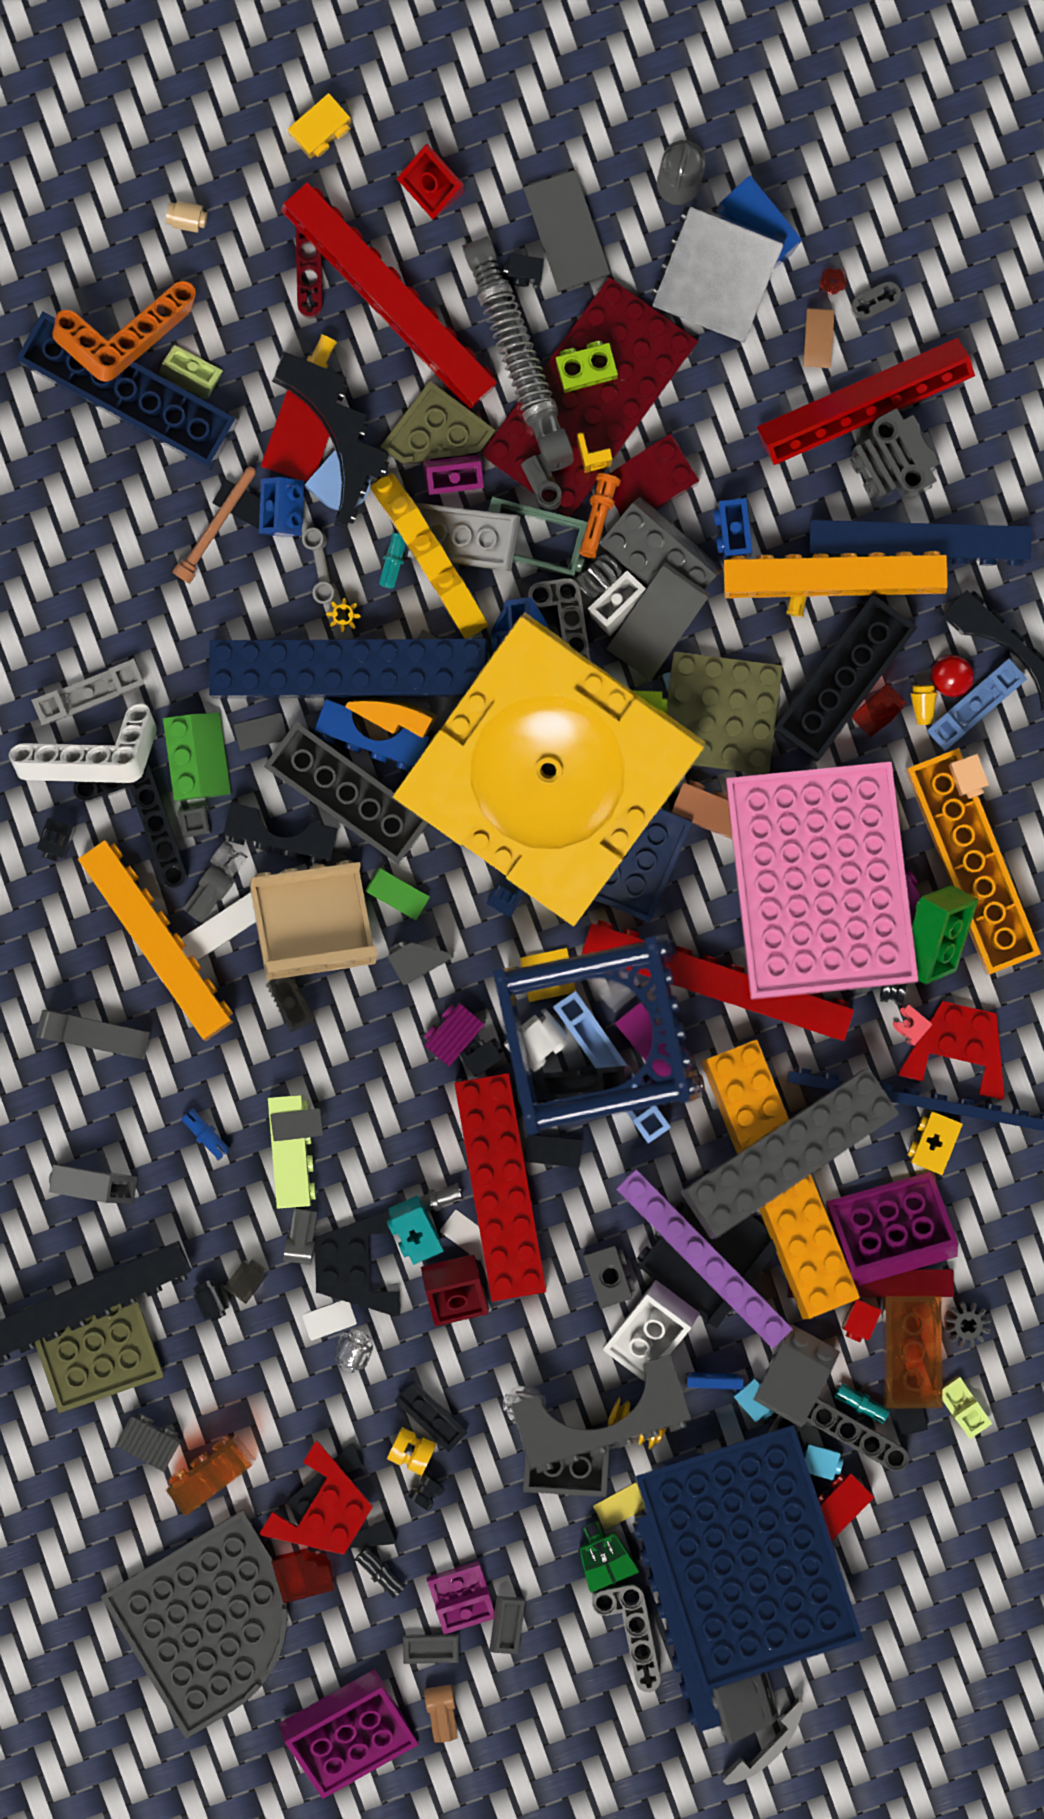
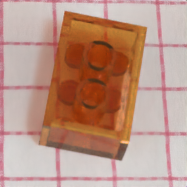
M228 1434L224 1435L212 1446L214 1451L210 1454H207L206 1451L202 1452L190 1463L192 1467L189 1470L185 1471L182 1468L168 1480L170 1485L165 1491L185 1517L254 1464L255 1458L236 1434L231 1438Z

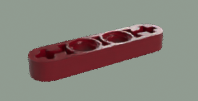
M295 226L297 306L302 316L312 319L319 316L323 308L322 256L318 250L312 258L302 256L301 248L305 244H311V242L307 238L300 239V235H304ZM306 271L316 273L317 281L313 285H305L302 282V275ZM318 289L317 294L312 292L313 302L318 304V306L313 307V312H308L306 307H302L308 301L307 292L301 294V290L314 291Z

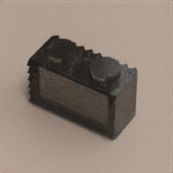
M293 976L274 979L266 984V987L269 988L268 992L272 993L271 997L274 998L273 1002L277 1003L276 1007H279V1012H282L281 1017H285L284 1022H287L286 1026L290 1027V1032H296L316 1021Z

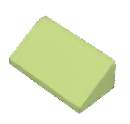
M174 345L163 361L159 375L207 400L223 370Z

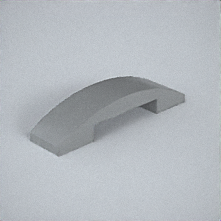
M132 659L109 668L108 671L58 691H52L31 701L43 726L112 700L144 685L135 660Z
M799 1697L780 1715V1721L785 1727L749 1764L740 1756L722 1775V1780L726 1785L740 1782L755 1775L768 1766L784 1750L794 1735L802 1716L804 1704Z

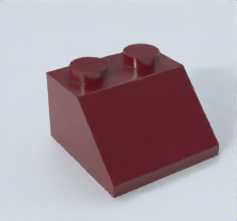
M474 1254L421 1267L425 1292L435 1327L489 1314Z

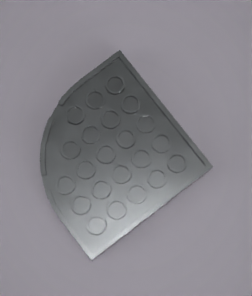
M244 1509L100 1596L185 1739L234 1711L250 1699L274 1669L285 1640L288 1610L284 1584L271 1554Z

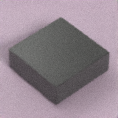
M206 806L178 811L183 838L211 833Z

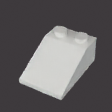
M655 1280L605 1345L603 1351L645 1382L643 1364L670 1355L692 1328L700 1313Z

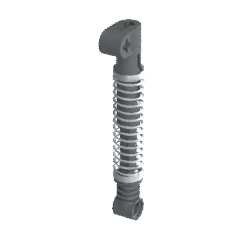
M488 236L462 245L468 266L473 272V277L478 287L476 294L480 302L479 304L482 307H488L484 310L483 314L491 315L487 319L488 323H494L491 325L490 330H499L494 333L493 338H502L496 343V346H505L499 351V354H507L502 359V362L507 363L505 370L510 371L508 378L513 379L511 386L517 388L514 394L520 395L517 402L523 403L520 410L524 411L522 415L524 416V421L533 429L548 471L563 469L574 462L573 452L564 428H561L557 419L559 414L558 407H556L555 400L550 398L552 392L547 390L549 384L544 382L546 376L541 374L543 368L538 366L540 360L535 358L537 352L532 350L533 343L529 342L530 336L526 334L527 328L523 326L524 320L519 318L521 312L516 310L518 304L513 302L515 296L512 294L511 285L501 276L502 273L499 270V265L497 264V259ZM509 296L512 297V300H511V301H508V300H507V298H508ZM511 304H515L514 309L510 308ZM514 312L519 313L517 317L513 316ZM521 320L522 323L520 325H517L516 321ZM524 328L525 331L520 333L519 329ZM527 336L528 339L523 341L522 337Z

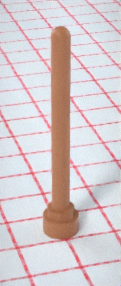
M253 467L245 469L186 561L182 560L180 564L177 563L172 570L173 574L189 584L196 576L194 574L196 564L255 476L256 470Z

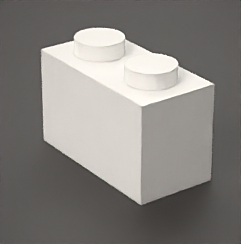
M626 571L588 608L591 619L611 636L625 622L646 591V588Z

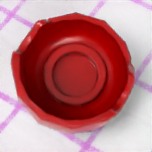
M946 654L941 656L931 666L930 681L935 685L938 692L944 696L956 698L966 694L973 685V669L968 661L958 655Z

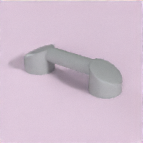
M309 528L302 535V543L307 549L313 550L319 583L313 588V598L318 603L329 604L335 599L337 589L334 584L330 583L324 554L327 537L322 530Z

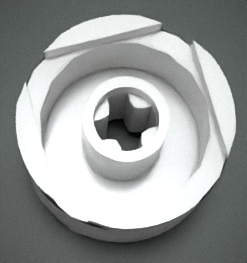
M547 1009L541 1010L544 1014L541 1018L534 1015L521 1026L529 1066L534 1072L547 1062L545 1057L552 1051L556 1054L568 1044L565 1040L567 1033ZM506 1040L504 1046L509 1050L508 1040Z

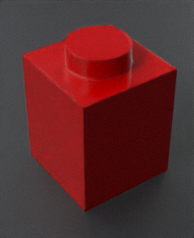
M860 1299L854 1300L841 1327L847 1331L845 1336L857 1342H861L862 1338L869 1341L882 1310Z

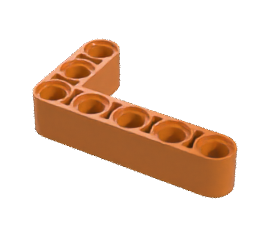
M180 281L175 283L108 341L75 312L62 310L55 318L52 333L53 339L97 379L105 382L111 381L192 311L196 295L195 288L189 282ZM62 326H67L71 329H64ZM82 344H87L91 347H84ZM121 346H127L130 349H124ZM102 362H107L111 365H104Z

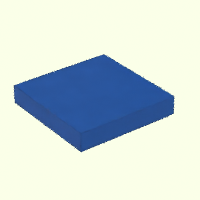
M687 1372L685 1376L687 1388L743 1390V1378L740 1374Z

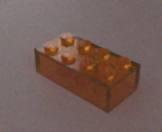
M941 1296L882 1297L884 1408H943Z

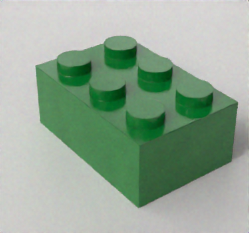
M953 885L922 896L916 904L917 913L911 926L918 980L924 984L957 971L978 903L977 898Z

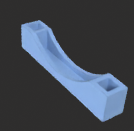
M576 991L553 1006L595 1068L628 1066ZM656 1106L627 1111V1114L647 1143H650L671 1128Z

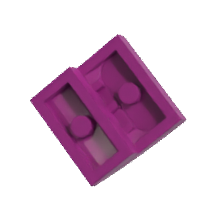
M479 1561L426 1577L444 1635L494 1619V1606Z

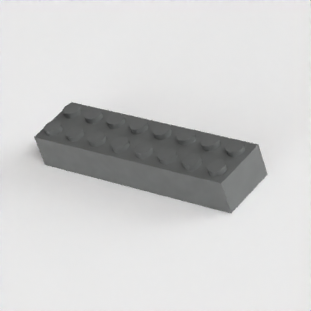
M866 1068L680 1193L711 1239L717 1238L898 1116L899 1113L870 1069Z

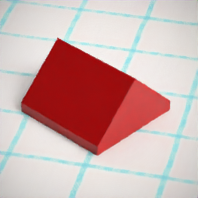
M428 144L419 151L397 177V180L432 220L465 193L464 184Z

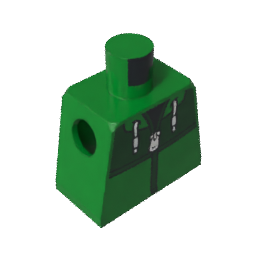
M598 1521L583 1527L589 1542L580 1545L579 1550L590 1593L639 1572L636 1563L615 1531L604 1535Z

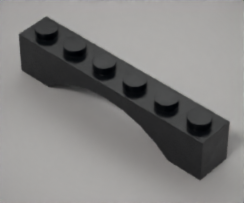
M966 590L942 617L961 635L976 636L990 640L1004 647L1017 657L1034 681L1039 696L1040 708L1044 713V656L1035 648L1030 650L1023 644L1025 639L1015 629L1010 631L1003 625L1005 620L995 610L990 612L983 606L985 601L975 591L970 593Z

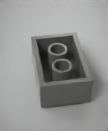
M609 1446L606 1447L607 1452L591 1457L590 1452L579 1455L580 1460L564 1465L562 1460L553 1463V1469L537 1473L536 1469L530 1470L525 1455L523 1492L606 1497Z

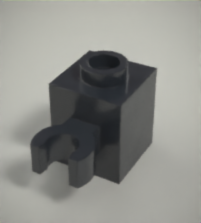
M47 818L37 846L38 850L43 851L41 857L56 862L59 857L66 859L76 828Z

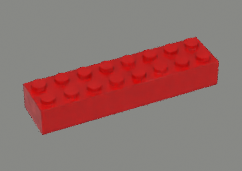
M509 1073L454 1082L491 1300L493 1302L545 1293L546 1285Z

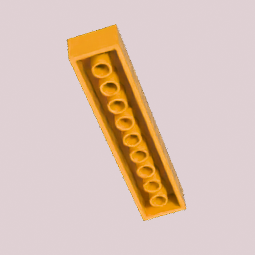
M757 1039L701 1062L737 1154L788 1120L787 1113ZM811 1174L759 1209L769 1236L773 1239L776 1246L777 1256L802 1319L813 1318L860 1298Z

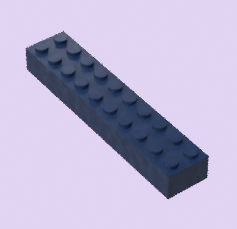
M486 639L209 640V696L213 699L464 697L488 664V642Z

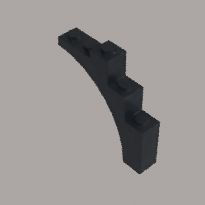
M284 352L272 382L292 392L308 405L322 422L333 442L339 460L341 475L340 505L334 525L345 529L348 523L353 524L357 517L359 509L355 505L358 498H364L369 483H366L365 480L375 482L379 476L384 477L389 462L385 461L388 453L357 441L358 438L363 440L367 431L368 424L364 423L367 415L336 403L337 400L342 402L348 386L343 385L346 379L345 376Z

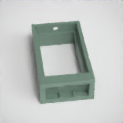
M492 497L488 512L501 513V510L579 530L569 568L514 554V563L574 578L575 572L581 573L585 557L580 556L579 549L581 548L588 522Z

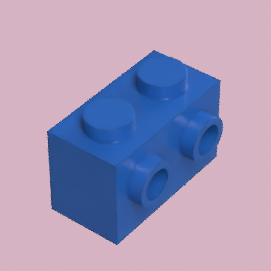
M282 477L261 479L259 534L278 537L302 536L304 481Z
M747 499L719 501L718 509H713L715 526L720 525L721 536L716 537L718 553H723V559H730L731 556L736 555L751 557L752 544Z

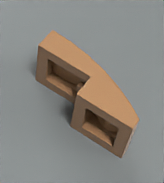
M807 308L803 367L831 368L834 309Z

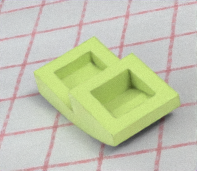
M959 1375L935 1390L969 1439L992 1424Z

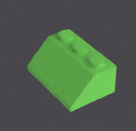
M220 713L190 714L163 718L174 801L181 802L231 795Z

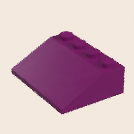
M932 1171L826 1201L836 1239L855 1286L958 1256V1241Z
M376 1669L279 1723L285 1744L322 1799L419 1745Z

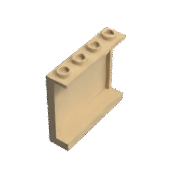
M351 860L338 862L335 866L328 867L324 864H317L311 866L308 870L298 871L297 868H290L282 871L281 874L271 875L270 872H262L251 878L249 887L266 980L376 964L377 951L376 945L373 946L359 872L360 862L353 863Z

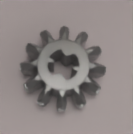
M605 552L583 569L578 575L576 582L585 594L590 598H596L617 581L621 576L623 567L614 556L612 557L609 552Z
M962 1301L960 1302V1312L953 1306L950 1308V1311L955 1314L954 1318L950 1316L944 1317L945 1321L952 1323V1325L944 1327V1331H954L949 1340L954 1342L959 1338L958 1346L960 1348L965 1346L966 1340H968L970 1348H975V1338L982 1344L985 1342L984 1338L980 1336L981 1332L990 1334V1329L983 1327V1325L990 1323L991 1319L989 1317L981 1318L986 1312L984 1308H980L975 1312L977 1305L975 1302H971L967 1310L965 1302ZM964 1319L968 1321L973 1319L974 1323H971L973 1326L971 1331L967 1329L961 1330V1327L964 1326L961 1322Z

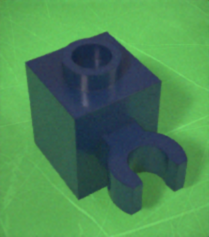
M502 875L486 904L511 918L525 891Z

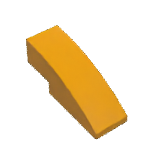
M353 699L346 705V708L392 734L398 732L402 726L422 738L429 734L438 717L437 714L422 707L392 699Z

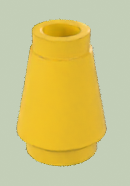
M935 685L912 686L913 692L910 693L916 725L933 724L937 699Z

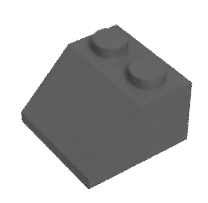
M405 941L391 947L390 951L392 954L387 956L403 985L409 984L452 959L451 954L415 943L406 944Z

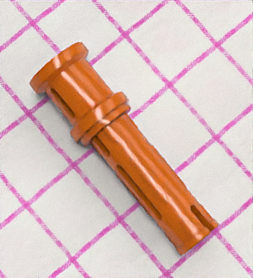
M597 474L596 480L598 483L595 494L590 498L592 509L582 545L579 549V554L584 557L596 558V551L607 512L614 506L613 496L616 487L620 485L621 481L613 475Z

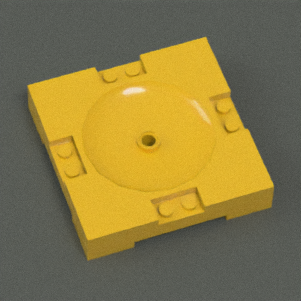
M524 612L393 795V798L460 846L461 844L506 875V879L574 927L628 850L703 750L705 741L662 710L659 711ZM545 763L553 764L557 769L556 774L552 776L546 775L542 770V765Z

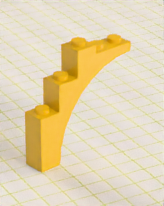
M393 472L380 478L370 486L372 493L411 551L465 639H469L488 627L486 619L464 581L453 567L441 544L430 530L409 494L406 493Z

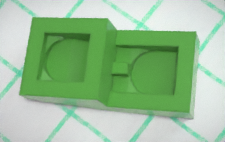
M381 868L377 869L365 890L367 893L414 920L418 919L430 898L428 895Z

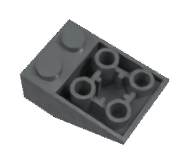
M767 1672L713 1689V1705L716 1710L719 1709L721 1733L724 1737H727L728 1744H732L773 1724L780 1717Z

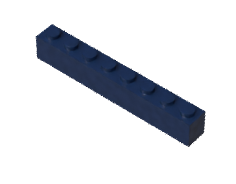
M811 520L809 522L808 556L828 554L829 558L840 557L844 553H855L857 557H868L869 553L874 552L884 553L885 556H896L898 552H911L913 556H924V552L938 551L940 555H947V560H952V565H969V561H980V566H996L997 561L1007 562L1009 567H1023L1024 562L1031 560L1032 526Z
M646 1512L637 1514V1522L632 1524L636 1538H642L645 1549L640 1550L644 1565H650L653 1575L648 1576L652 1592L658 1591L661 1602L656 1603L660 1619L666 1618L669 1627L664 1630L668 1646L674 1645L676 1655L672 1656L676 1673L681 1671L684 1682L679 1683L683 1698H689L692 1709L687 1710L691 1725H697L699 1732L720 1726L721 1716L719 1709L716 1710L713 1705L712 1694L714 1691L703 1692L647 1514Z

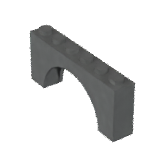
M671 1355L643 1364L645 1386L639 1403L628 1416L606 1428L579 1430L557 1422L546 1412L538 1396L511 1404L530 1470L536 1469L537 1473L553 1469V1463L562 1460L564 1465L579 1461V1455L590 1452L591 1457L607 1452V1446L616 1444L617 1448H622L633 1444L632 1439L643 1436L644 1440L660 1436L659 1430L670 1428L671 1432L686 1428L685 1422L690 1421L691 1417Z

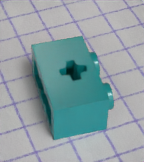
M419 1195L388 1208L390 1219L387 1220V1224L393 1236L398 1234L401 1242H398L404 1258L409 1256L413 1265L444 1252L441 1239Z

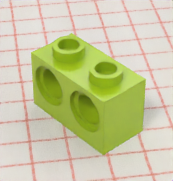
M596 341L587 344V349L576 352V348H571L560 352V356L556 357V365L564 393L618 378L609 343L603 344L602 341ZM601 355L606 358L607 364L603 368H596L591 363L592 358ZM569 363H576L580 366L581 370L577 375L571 376L565 372V366Z

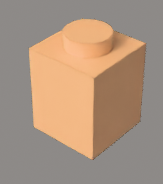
M978 754L949 764L960 796L967 794L968 799L983 794L982 788L989 786Z

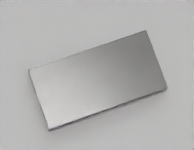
M417 503L416 506L452 564L511 571L520 516ZM409 550L407 557L415 559L411 551Z

